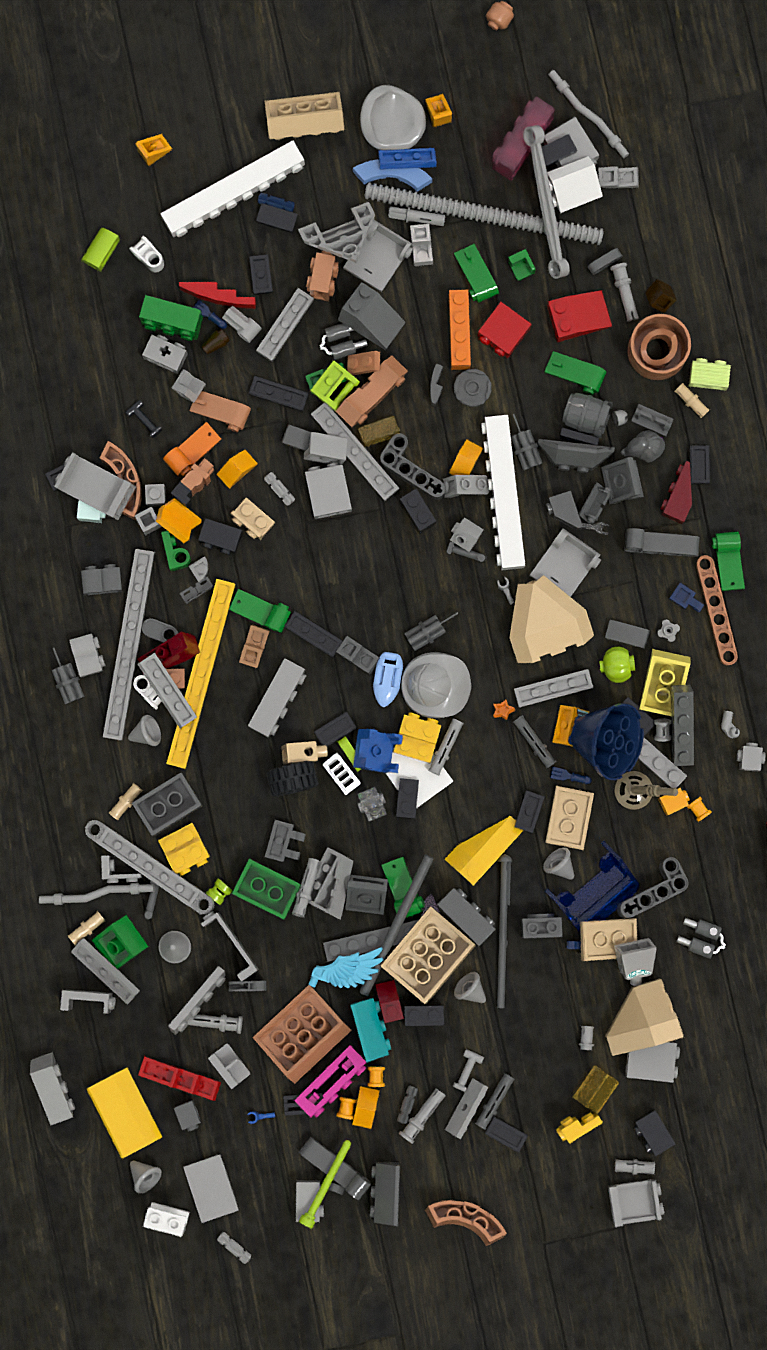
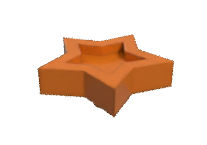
M507 700L501 704H493L495 708L494 718L503 717L507 720L508 715L515 711L514 707L508 705Z

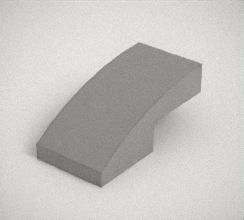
M638 167L599 168L600 187L638 188Z
M429 224L410 225L414 266L432 265L433 256Z

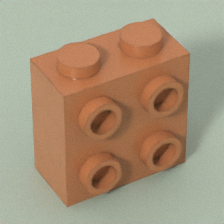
M321 251V253H316V258L312 257L310 265L312 276H308L306 287L307 292H310V296L314 299L329 301V297L334 295L335 281H333V278H337L339 267L335 256L329 252Z

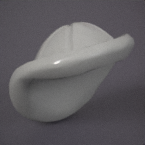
M382 85L374 88L365 98L361 109L360 124L364 137L376 149L401 150L410 149L419 141L425 131L426 117L421 103L415 97L400 88Z
M431 652L414 658L407 665L402 675L401 690L405 702L417 714L428 718H444L453 716L464 708L471 691V679L466 665L459 658L445 653Z

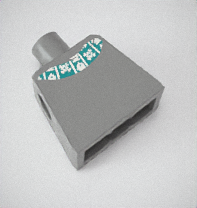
M649 938L614 945L621 974L626 980H630L631 985H641L642 977L650 976L653 973L656 946Z

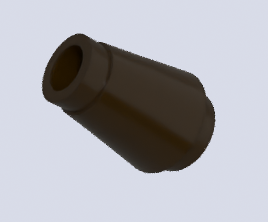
M221 328L216 330L201 346L207 354H210L227 346V343L231 340Z

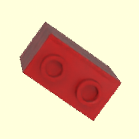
M500 302L478 331V337L486 346H492L498 355L508 358L530 330L531 323Z

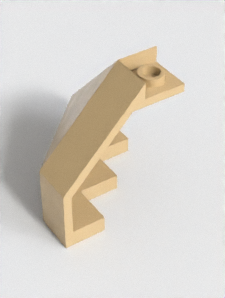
M543 575L537 581L518 584L509 637L518 663L540 661V656L546 654L554 656L565 652V648L576 644L577 647L584 645L594 636L586 609Z
M662 979L649 981L639 986H633L630 989L605 1035L612 1056L657 1046L683 1037L677 1015L673 1011L668 994L665 993Z

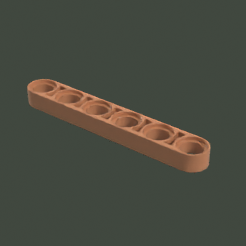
M703 555L697 560L696 569L719 659L722 664L729 666L737 661V651L714 561L710 556ZM703 559L710 562V568L707 570L700 567V561ZM705 579H714V587L707 588L704 584ZM710 597H718L720 600L719 605L711 606L709 603ZM720 614L724 617L722 625H717L714 622L715 615ZM721 633H726L729 636V641L725 644L721 643L718 639ZM726 651L734 655L731 662H726L723 658V654Z

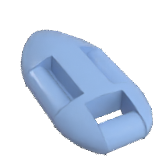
M384 652L379 657L373 682L374 695L381 707L388 706L397 696L403 671L401 656L390 652ZM385 660L396 661V665L384 662Z

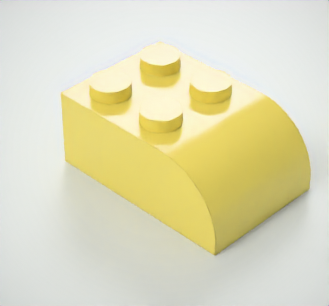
M655 649L652 650L643 687L640 710L671 716V686L686 684L690 668V657Z

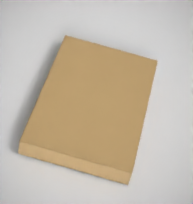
M556 786L545 843L584 850L594 793Z
M625 918L580 922L581 960L617 959L614 945L637 941V919Z

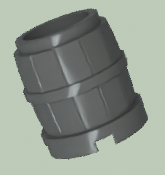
M571 393L562 422L579 432L594 434L595 437L602 438L610 416L608 412L612 409L613 402L602 401L582 393Z

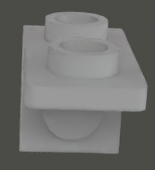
M454 475L443 479L445 498H452L458 495H486L489 493L486 475Z
M101 856L102 879H107V883H119V879H126V882H138V878H142V874L112 875L111 871H115L114 860H111V856Z

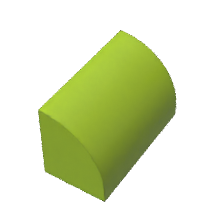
M100 228L81 261L101 272L119 243V236L105 228Z

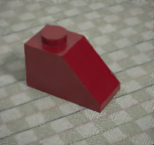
M395 981L376 984L384 1022L388 1023L404 1019Z

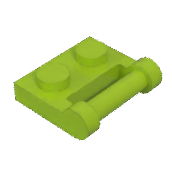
M333 361L311 388L310 392L336 412L354 386L357 387L360 382ZM344 378L347 379L348 383L332 401L329 398Z

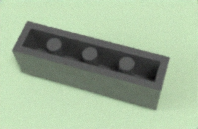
M691 685L671 686L672 760L675 766L694 765L693 690Z

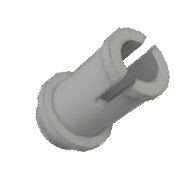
M581 1026L580 1049L592 1050V1046H594L592 1044L594 1027Z

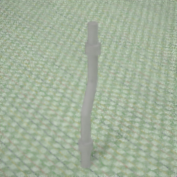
M555 70L551 71L549 76L557 85L558 91L566 96L577 111L599 127L609 140L608 143L612 148H615L623 158L627 157L629 153L621 144L620 138L612 133L600 117L579 102L569 89L568 83L562 80Z
M139 883L108 885L85 895H63V893L54 894V896H39V903H54V905L86 903L108 893L140 894V892H154L155 885H140Z

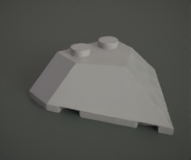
M367 202L351 208L354 217L353 221L325 232H320L316 222L298 229L304 243L357 263L375 217L370 203Z

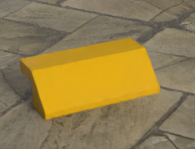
M128 1068L87 1088L121 1158L162 1138Z

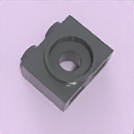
M528 914L527 918L521 919L522 938L562 937V918L554 917V914Z

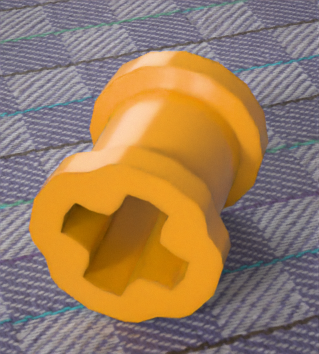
M701 796L687 806L697 817V822L712 813L701 801Z
M368 1066L370 1071L368 1087H385V1083H383L385 1067Z
M340 1097V1109L336 1116L353 1119V1107L357 1100Z

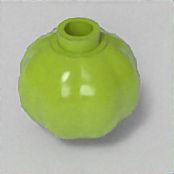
M623 647L610 648L605 653L603 661H599L600 671L605 672L606 677L615 683L627 681L631 677V671H635L634 655L629 656L628 650Z

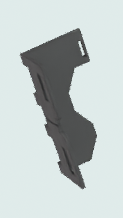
M205 577L203 580L207 581L203 585L197 582L195 584L196 587L190 586L180 593L186 605L214 588L208 577Z

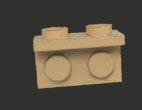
M245 498L236 510L231 512L233 516L231 520L239 527L243 525L247 528L246 533L253 539L257 537L261 540L275 524L270 517L248 498Z

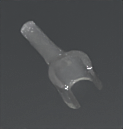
M599 522L597 525L582 523V528L593 529L603 535L608 534L607 532H602L603 526H609L606 523Z

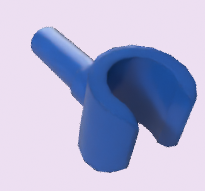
M252 1111L247 1114H254L256 1117L255 1121H248L251 1124L256 1123L260 1119L275 1117V1112L259 1114L256 1111Z

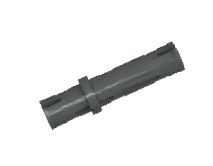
M523 715L513 721L534 750V755L540 758L546 769L556 763V760L547 750V745L541 742ZM524 727H525L526 730L529 732V734L532 736V738L534 739V741L531 739V737H530V736L528 735V733L525 731Z
M505 1073L503 1074L486 1105H483L482 1108L484 1109L475 1122L476 1125L486 1130L493 1115L497 1114L496 1110L515 1080L514 1078Z

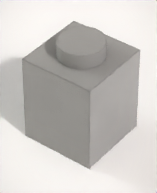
M164 484L145 485L147 507H162L167 503L166 487Z
M152 507L135 515L145 535L162 527L156 522L157 516Z

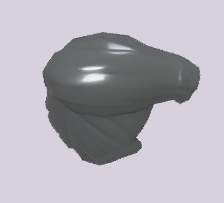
M646 430L633 438L628 443V446L621 450V454L626 457H637L649 463L657 459L664 452L665 442L656 432Z

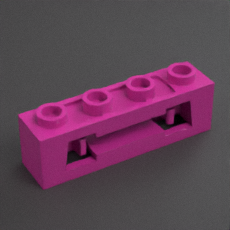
M349 1046L294 1101L311 1118L313 1116L317 1118L325 1110L323 1106L327 1102L331 1104L339 1096L337 1092L341 1088L345 1090L352 1083L350 1079L355 1074L359 1076L366 1069L364 1065L367 1062ZM348 1057V1060L341 1067L345 1071L352 1065L354 1068L347 1075L344 1074L323 1095L324 1098L316 1106L314 1103L320 1098L316 1093H313L309 1099H306L314 1089L318 1090L339 1069L338 1065Z

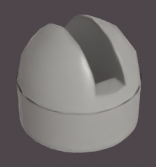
M617 410L612 413L616 426L627 422L628 417H626L627 413L625 411Z

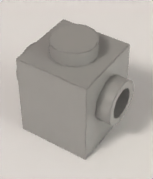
M464 518L461 523L456 522L451 530L454 534L450 540L470 552L484 529Z
M746 743V746H742L741 750L737 751V761H740L739 770L761 771V764L765 763V752H762L763 748L758 747L756 743Z

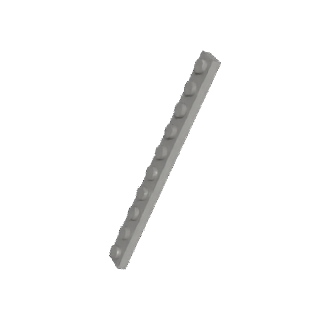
M135 549L103 738L123 741L155 552Z

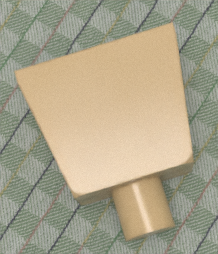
M316 741L287 743L281 746L283 766L302 761L316 762L318 757H327L328 755L327 746H317ZM304 750L309 751V756L305 755Z

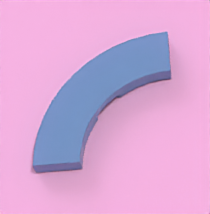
M379 159L359 164L353 168L354 174L363 184L377 179L393 177L419 191L432 183V178L420 168L380 169Z

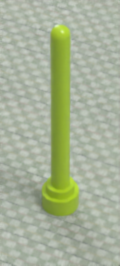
M345 1140L308 1212L301 1215L298 1221L311 1229L315 1224V1214L351 1146L349 1140Z

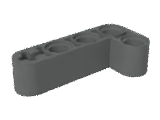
M395 434L380 456L381 465L431 499H442L445 494L444 483L404 458L403 454L408 447V439L404 434ZM397 439H401L405 444L403 447L398 448L394 445V442ZM386 455L394 457V461L390 464L386 463L383 459ZM407 465L410 468V472L403 474L399 470L400 467ZM417 476H424L426 482L418 484L415 479ZM429 481H432V487L437 488L439 486L441 493L437 492L436 494H434V489L430 486L428 487V490L425 489L428 486Z
M629 528L625 532L624 551L698 557L700 537L644 532L643 529Z
M674 857L663 859L659 863V870L664 881L619 903L617 906L618 915L622 918L633 917L685 891L689 882L679 861ZM667 861L673 864L671 872L665 867ZM675 879H679L682 882L680 889L674 886ZM659 887L665 890L664 897L658 896L657 889ZM641 896L648 898L646 906L640 903ZM633 904L636 906L635 908L630 909L629 913H625L623 910L627 906H631Z
M311 1136L299 1151L304 1158L325 1174L328 1173L337 1156ZM345 1161L341 1163L333 1179L357 1200L361 1199L371 1185V1182Z

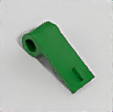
M475 244L454 253L470 284L471 290H469V294L473 301L476 300L477 303H480L499 294L497 285Z
M554 351L545 369L547 374L579 384L583 388L582 391L589 395L599 392L607 373L601 367Z
M739 531L716 533L715 537L712 538V548L716 549L721 590L745 589L740 557L741 541Z
M240 589L237 590L229 608L230 611L279 633H282L291 614L288 611L289 607L282 603L273 605Z
M404 857L382 864L395 899L394 907L396 913L413 881ZM418 893L406 918L423 912L425 903L423 898L418 896Z

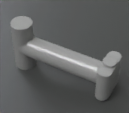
M468 1049L465 1050L463 1055L468 1058V1061L458 1083L454 1082L453 1084L454 1088L463 1092L467 1089L464 1086L475 1062L481 1064L484 1059L483 1056Z

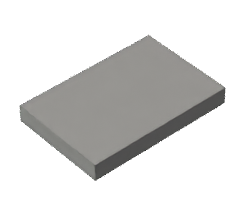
M221 1154L183 1167L201 1223L239 1210Z

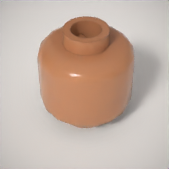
M504 1L495 2L486 14V18L489 21L488 25L494 30L498 28L506 29L514 17L513 8Z

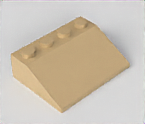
M430 907L383 962L381 967L424 1004H427L476 945Z

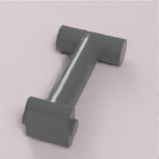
M454 542L449 543L448 554L456 553L480 562L487 560L485 554L472 550L468 552L462 547L456 546Z
M150 881V884L155 885V891L150 892L144 914L146 920L152 918L160 887L153 881Z

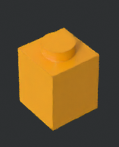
M678 788L677 796L664 795L658 798L666 816L688 806L687 801L690 800L685 790L682 791L681 788Z

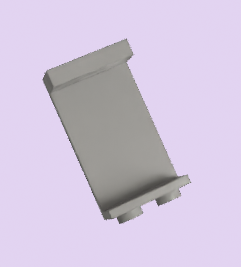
M72 453L71 456L67 457L62 473H59L56 477L54 487L119 520L136 486Z
M210 912L203 917L204 922L201 923L203 927H206L216 919L219 921L249 964L248 968L237 975L241 981L259 970L219 912Z

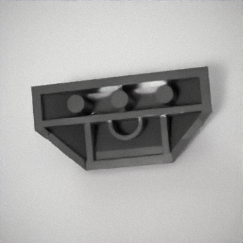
M538 439L537 443L539 449L554 467H558V470L569 471L571 468L577 469V472L580 473L592 471L609 458L615 450V447Z

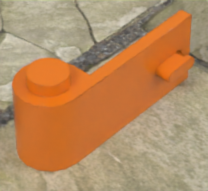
M206 422L179 447H175L168 452L163 460L177 476L182 475L184 477L191 471L190 467L222 439Z

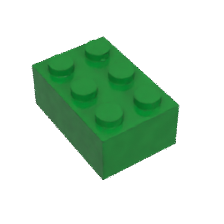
M145 295L139 316L145 329L151 331L156 329L163 330V333L169 336H174V334L181 335L182 339L188 341L198 339L203 321L202 312L199 309Z
M249 859L232 894L285 920L296 898V894L300 890L301 884Z

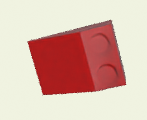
M602 290L548 301L547 309L557 342L612 327Z

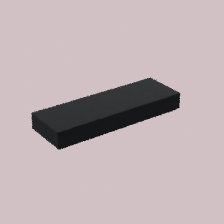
M254 376L249 391L251 396L301 412L304 411L309 395L307 392Z
M296 611L293 612L285 625L286 629L332 658L343 642Z

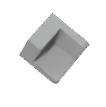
M183 370L172 386V389L181 397L194 403L206 384L193 377L188 371Z

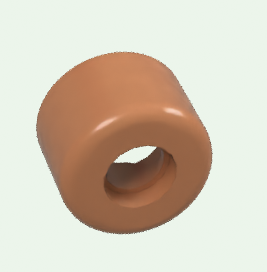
M655 314L644 318L635 327L628 343V358L632 367L643 377L652 380H663L674 376L680 371L691 350L690 334L685 325L673 316ZM651 340H664L669 346V354L660 360L651 359L646 352L647 344Z

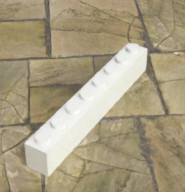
M291 141L162 212V219L173 237L183 236L191 227L197 228L201 226L204 220L209 217L211 219L220 215V211L235 207L238 201L242 199L244 201L248 200L258 190L264 191L270 187L269 184L284 180L287 177L286 175L291 172L296 173L303 168L302 166L305 165L304 159L294 141Z
M508 415L485 417V423H481L482 434H486L487 439L484 442V452L488 453L489 460H486V470L491 474V479H488L489 491L492 490L493 498H490L491 509H495V517H492L493 528H497V535L494 536L495 547H499L500 553L496 554L497 565L501 566V570L524 568L525 559Z

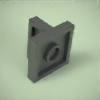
M633 457L601 467L605 486L612 490L610 492L612 495L608 499L609 504L644 497L636 460H633Z
M350 875L345 910L383 915L388 879Z

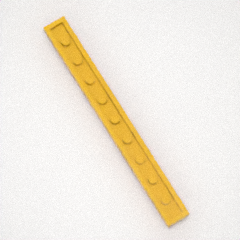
M216 579L198 646L200 653L195 657L184 697L197 718L182 728H179L177 725L167 760L168 765L186 769L233 596L234 583Z

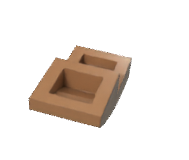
M251 625L239 663L258 668L270 630Z

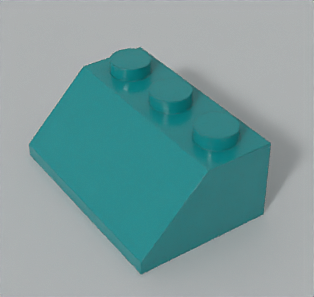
M374 998L352 1003L351 1008L366 1062L389 1055L388 1050H391L389 1038H384L383 1031H386L384 1020H379L378 1013L381 1012L379 1002H374Z

